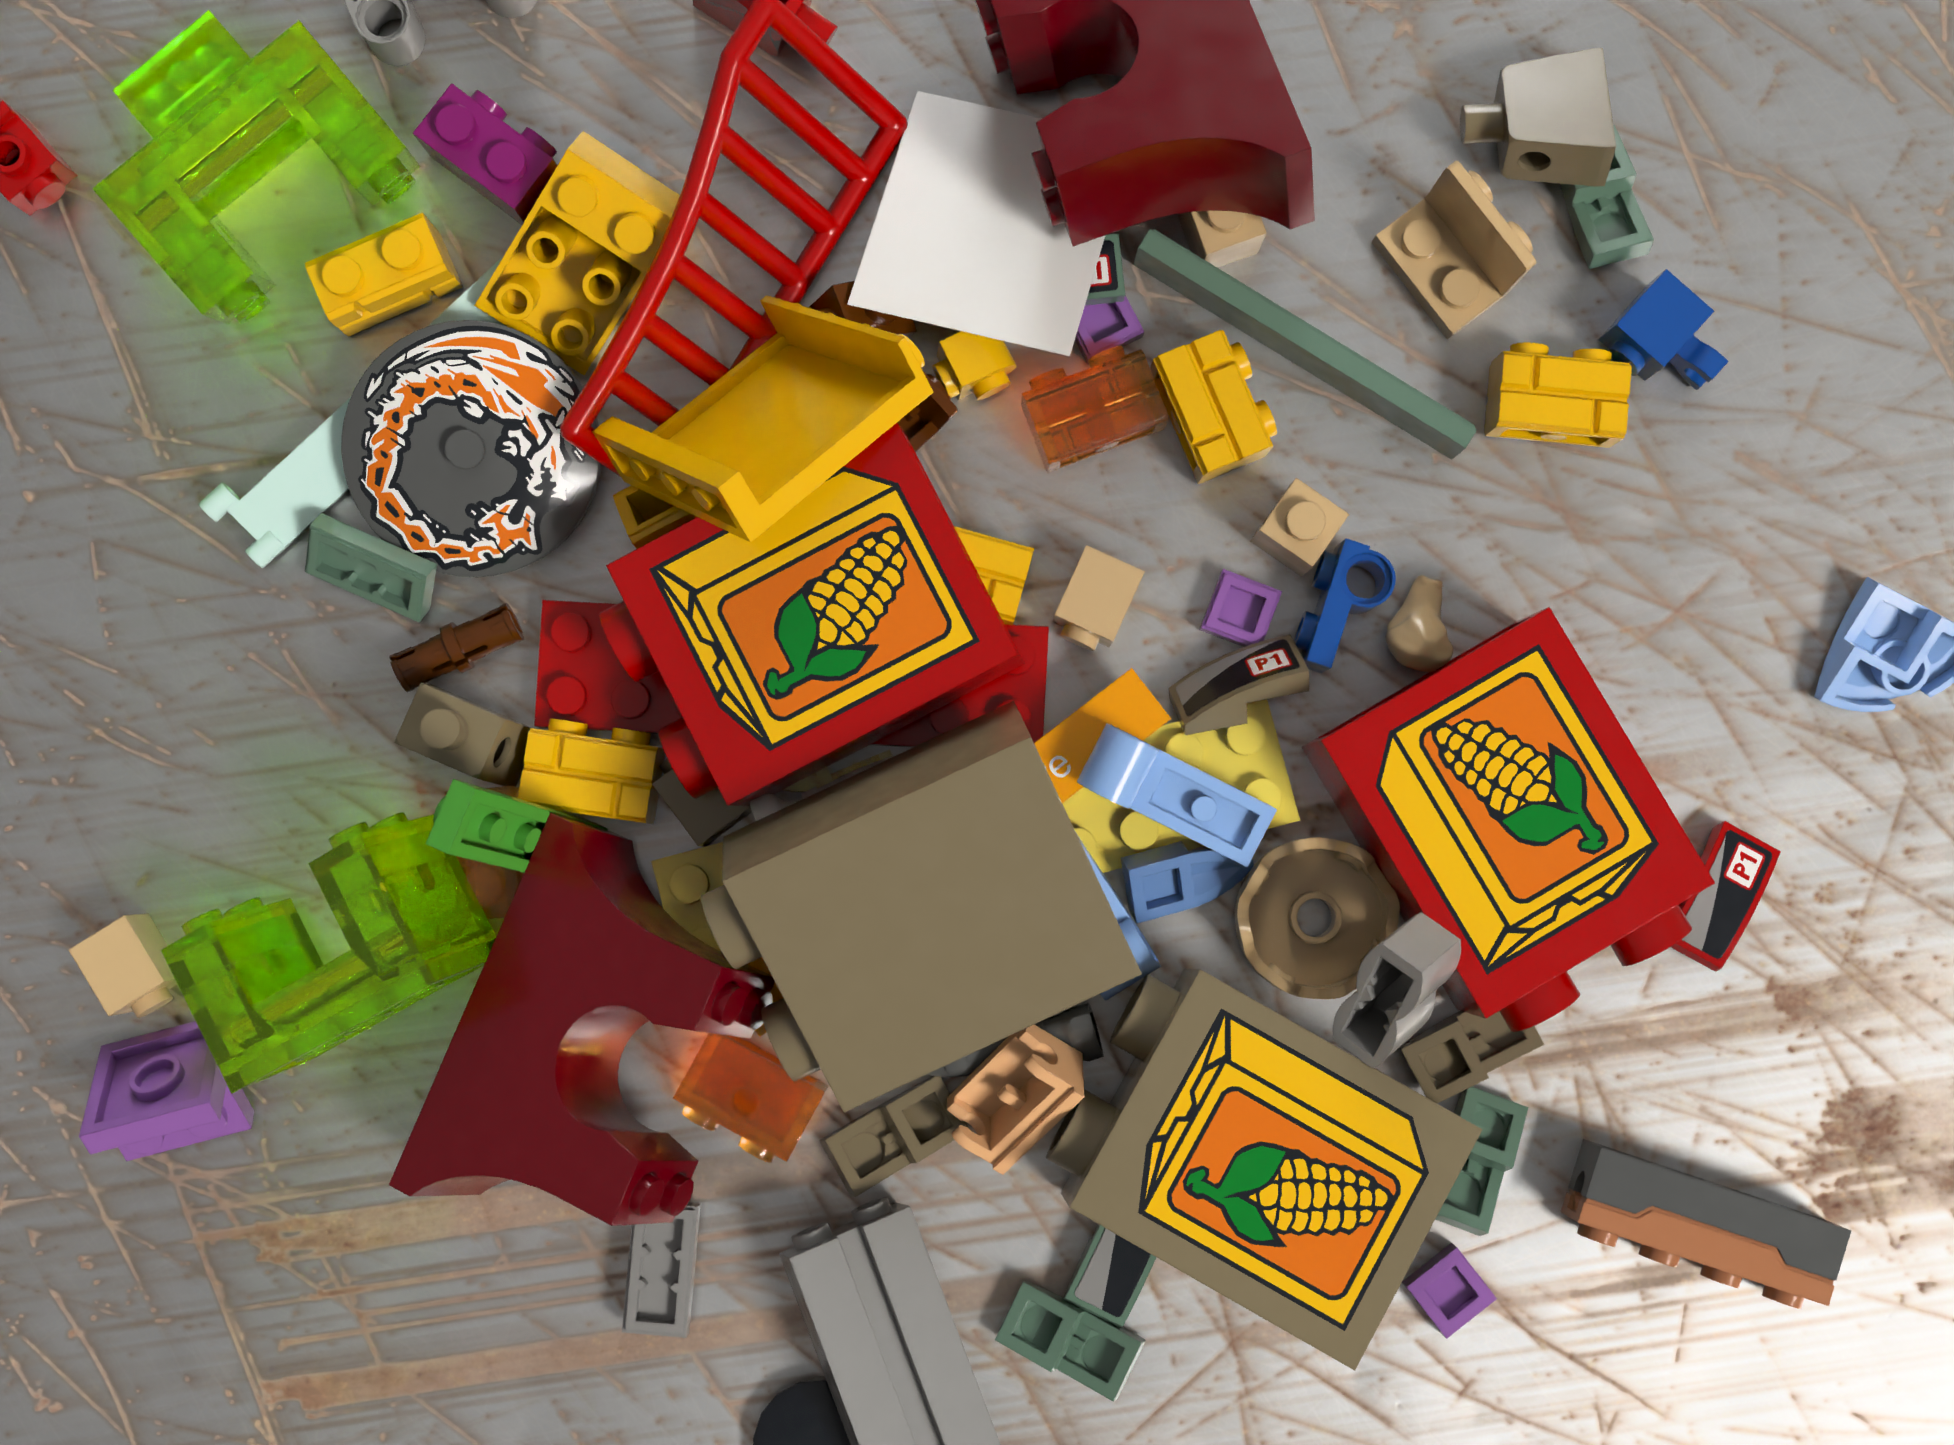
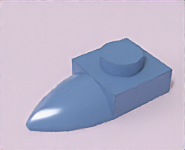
M1182 841L1121 858L1128 909L1136 924L1210 902L1232 889L1254 867L1252 859L1248 867H1245L1212 849L1188 851Z

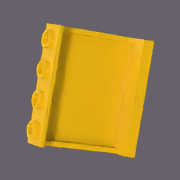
M766 295L760 302L775 327L777 334L650 433L611 416L592 432L625 483L748 542H752L933 393L922 370L925 365L924 358L918 347L907 336L903 334L897 335L871 327L866 323L861 324L838 317L832 313H824L799 303H791Z

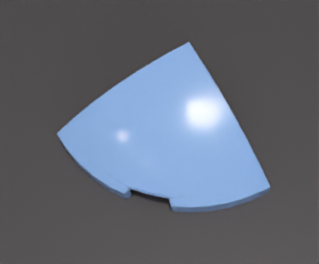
M1866 577L1832 641L1814 697L1826 704L1846 710L1882 712L1894 710L1896 704L1889 699L1910 695L1918 690L1929 697L1942 692L1954 684V622L1887 586Z

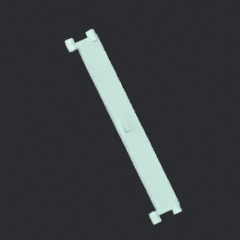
M502 258L428 326L460 320L485 321L506 326L474 306ZM350 398L241 499L231 488L221 482L198 503L201 509L216 522L229 512L256 539L245 549V552L261 568H264L310 527V524L321 513L324 514L349 490L343 469L341 442L344 417Z

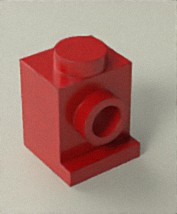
M2 100L0 102V192L10 203L31 216L38 209H44L56 203L64 194L65 186L78 175L29 120Z

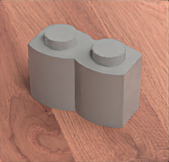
M1422 912L1410 918L1373 948L1363 959L1357 974V991L1341 1004L1335 1015L1333 1040L1370 1068H1374L1384 1062L1429 1020L1435 1005V991L1452 976L1458 966L1461 956V939Z

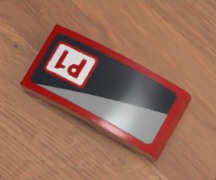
M1726 821L1712 828L1701 860L1715 881V884L1679 904L1692 926V930L1686 937L1671 946V948L1715 972L1722 969L1747 927L1765 891L1781 851Z

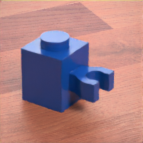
M1667 269L1640 292L1598 339L1608 348L1607 351L1612 353L1611 361L1630 363L1632 366L1631 375H1638L1644 381L1670 362L1681 377L1697 390L1706 381L1710 382L1729 362L1713 347L1703 343L1694 336V333L1711 316L1714 310Z

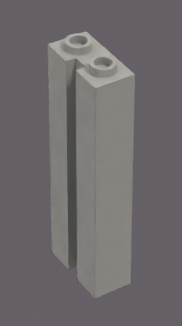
M883 1197L852 1210L851 1213L854 1221L834 1230H830L828 1223H821L793 1235L791 1239L794 1247L780 1252L779 1255L850 1445H1001L911 1206L901 1203L890 1205L888 1197Z

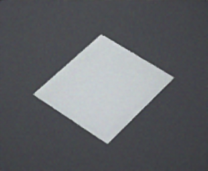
M917 91L907 121L908 126L903 133L847 305L1070 357L1105 236L1073 247L1065 224L1052 226L1040 189H1042L1031 156V153L1042 149L1036 122L1042 118Z

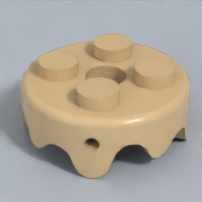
M1329 838L1297 839L1273 848L1258 859L1254 867L1245 876L1238 891L1235 905L1236 937L1243 955L1255 972L1272 986L1297 997L1336 999L1348 995L1357 988V974L1365 956L1397 930L1400 906L1395 890L1378 868L1374 857L1363 848L1352 843ZM1310 899L1323 901L1331 911L1329 928L1318 936L1305 934L1300 929L1297 921L1300 907Z

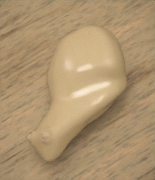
M1423 575L1418 576L1414 580L1402 607L1387 625L1386 643L1395 659L1402 665L1418 671L1435 672L1447 664L1453 655V646L1448 639L1446 627L1441 621L1443 587L1441 580H1433Z

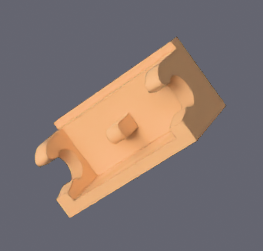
M1035 1024L1008 1036L947 1097V1111L960 1121L970 1124L976 1131L974 1133L968 1127L959 1125L952 1132V1137L964 1149L991 1163L993 1170L1004 1175L1084 1098L1082 1053Z

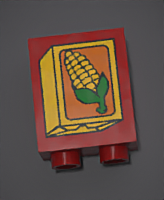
M898 422L752 542H748L696 517L606 565L623 601L600 612L599 618L603 631L619 662L635 682H639L658 671L660 672L682 715V718L659 729L660 742L676 776L694 799H698L719 788L727 806H750L749 802L766 793L776 794L1025 664L914 448Z
M1550 607L1514 622L1454 657L1435 672L1425 674L1302 746L1303 751L1358 844L1374 857L1378 868L1395 890L1399 899V913L1403 920L1407 922L1414 915L1422 912L1461 939V956L1458 966L1452 976L1442 984L1455 1008L1485 1019L1499 1011L1511 1032L1522 1031L1542 1023L1574 1003L1579 998L1580 992L1567 971L1608 946H1611L1622 966H1629L1651 958L1682 940L1691 932L1692 926L1679 904L1715 884V881Z

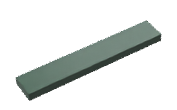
M1149 229L1139 245L1134 266L1451 460L1466 449L1476 433V425L1157 230L1153 229L1152 231Z

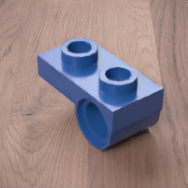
M1345 538L1335 547L1333 553L1324 551L1320 558L1312 583V587L1321 590L1314 613L1308 611L1303 613L1294 638L1297 648L1302 650L1301 656L1309 670L1323 673L1331 669L1348 614H1363L1386 601L1394 590L1396 576L1391 562L1381 553L1370 550L1368 545ZM1361 567L1372 574L1375 580V592L1371 598L1357 597L1349 590L1346 576L1350 568Z

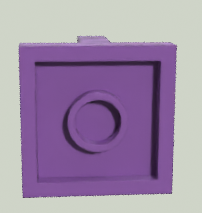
M226 1013L101 1046L79 1133V1138L90 1155L118 1147L125 1160L130 1161L252 1129L254 1109L230 1068L236 1031Z

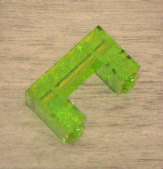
M298 20L92 189L202 315L225 324H230L235 319L240 324H244L266 308L270 303V299L265 294L274 288L276 284L217 217L219 213L311 138H313L352 186L372 206L381 199L386 204H390L403 196L416 182V179L411 174L421 166Z
M401 812L387 817L371 827L368 826L367 822L358 823L330 837L328 841L332 850L308 863L351 948L348 952L325 965L291 898L264 905L261 898L256 897L234 906L223 915L220 909L208 911L184 923L181 927L185 936L161 950L231 1094L321 1056L478 970L487 962V957L496 939V935L457 857L426 844L434 825V814L408 821L405 813Z

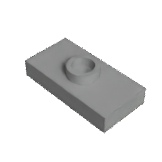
M688 1202L684 1210L675 1216L672 1223L631 1225L622 1324L623 1333L687 1338L690 1331L701 1203Z

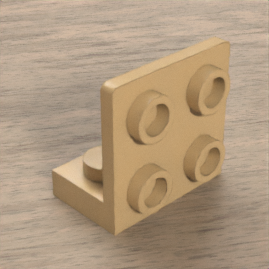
M1457 160L1445 168L1422 201L1375 235L1371 242L1447 340L1505 297L1537 263L1535 257L1531 254L1533 251L1531 241L1524 230L1515 222H1506L1491 203L1493 196L1484 179L1475 171L1469 170L1467 172Z

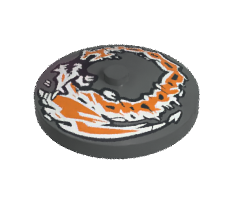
M472 320L448 321L427 326L399 339L382 352L364 372L353 391L344 417L341 442L343 469L348 488L361 515L382 540L436 563V572L460 577L495 576L526 567L544 558L558 548L578 527L591 505L600 478L602 464L567 442L560 433L562 421L584 388L582 382L566 362L549 347L527 334L496 323ZM597 417L591 425L595 429L599 426Z

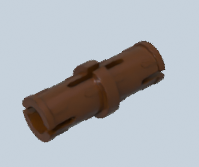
M505 603L478 618L458 626L451 622L440 627V634L416 646L390 655L389 658L392 661L390 663L402 688L406 692H410L419 687L421 682L428 683L432 679L457 669L463 673L474 668V661L501 648L523 641V631L512 608L508 603Z

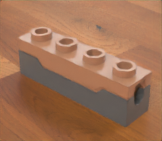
M1585 1139L1582 1141L1568 1186L1570 1188L1569 1193L1566 1192L1561 1208V1213L1580 1223L1577 1234L1612 1247L1616 1246L1618 1237L1640 1243L1639 1255L1675 1268L1678 1267L1680 1257L1703 1264L1700 1275L1739 1289L1742 1278L1763 1284L1762 1296L1797 1309H1802L1804 1299L1829 1306L1835 1287L1833 1282L1837 1281L1851 1235V1230L1828 1220Z

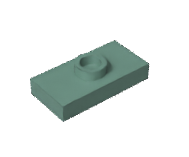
M323 513L310 524L305 565L306 573L417 622H420L429 612L437 569L436 563Z

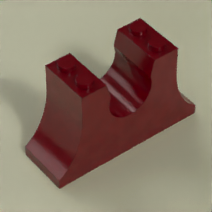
M975 0L987 35L985 39L997 74L1009 71L1017 94L1059 89L1076 78L1092 74H1108L1122 78L1108 90L1090 97L1072 99L1036 122L1042 149L1031 153L1042 186L1040 190L1052 226L1064 223L1073 247L1148 220L1195 211L1248 213L1272 220L1288 229L1315 221L1312 149L1249 0Z
M550 813L389 1186L408 1196L480 1195L502 1182L514 1180L552 1194L611 1226L672 1223L675 1216L679 1215L687 1206L692 1196L694 1182L691 1178L699 1161L669 1133L647 1128L638 1122L628 1111L621 1097L618 1082L619 1063L623 1050L631 1036L648 1021L652 1024L751 1039L754 1030L763 1024L761 1009L773 1002L770 992L775 981L772 975L748 964L734 969L722 952L705 944L680 926L662 908L646 885L635 858L632 840L602 828Z

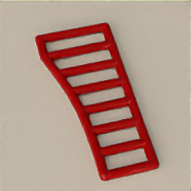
M754 0L721 52L703 123L683 189L658 252L601 360L560 425L561 436L567 442L618 476H620L592 432L595 428L591 426L611 393L657 426L663 424L679 411L675 406L625 371L643 337L711 386L777 334L766 311L763 315L759 314L685 256L699 218L782 284L775 294V298L800 304L908 126L906 117L780 0ZM769 27L879 126L861 157L750 60L751 55ZM738 86H741L846 178L845 183L828 210L728 126ZM720 153L814 231L796 262H793L709 193ZM673 279L749 337L730 369L656 314Z

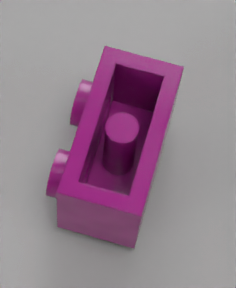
M451 83L414 130L413 135L432 159L522 225L557 167L553 159L557 151L548 141L532 129L526 127L520 134L503 122L507 116L506 112L481 91L476 90L470 97Z

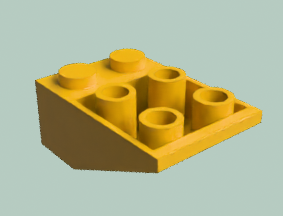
M582 131L566 150L474 306L507 327L535 338L560 356L568 366L585 375L640 288L658 252L680 195Z

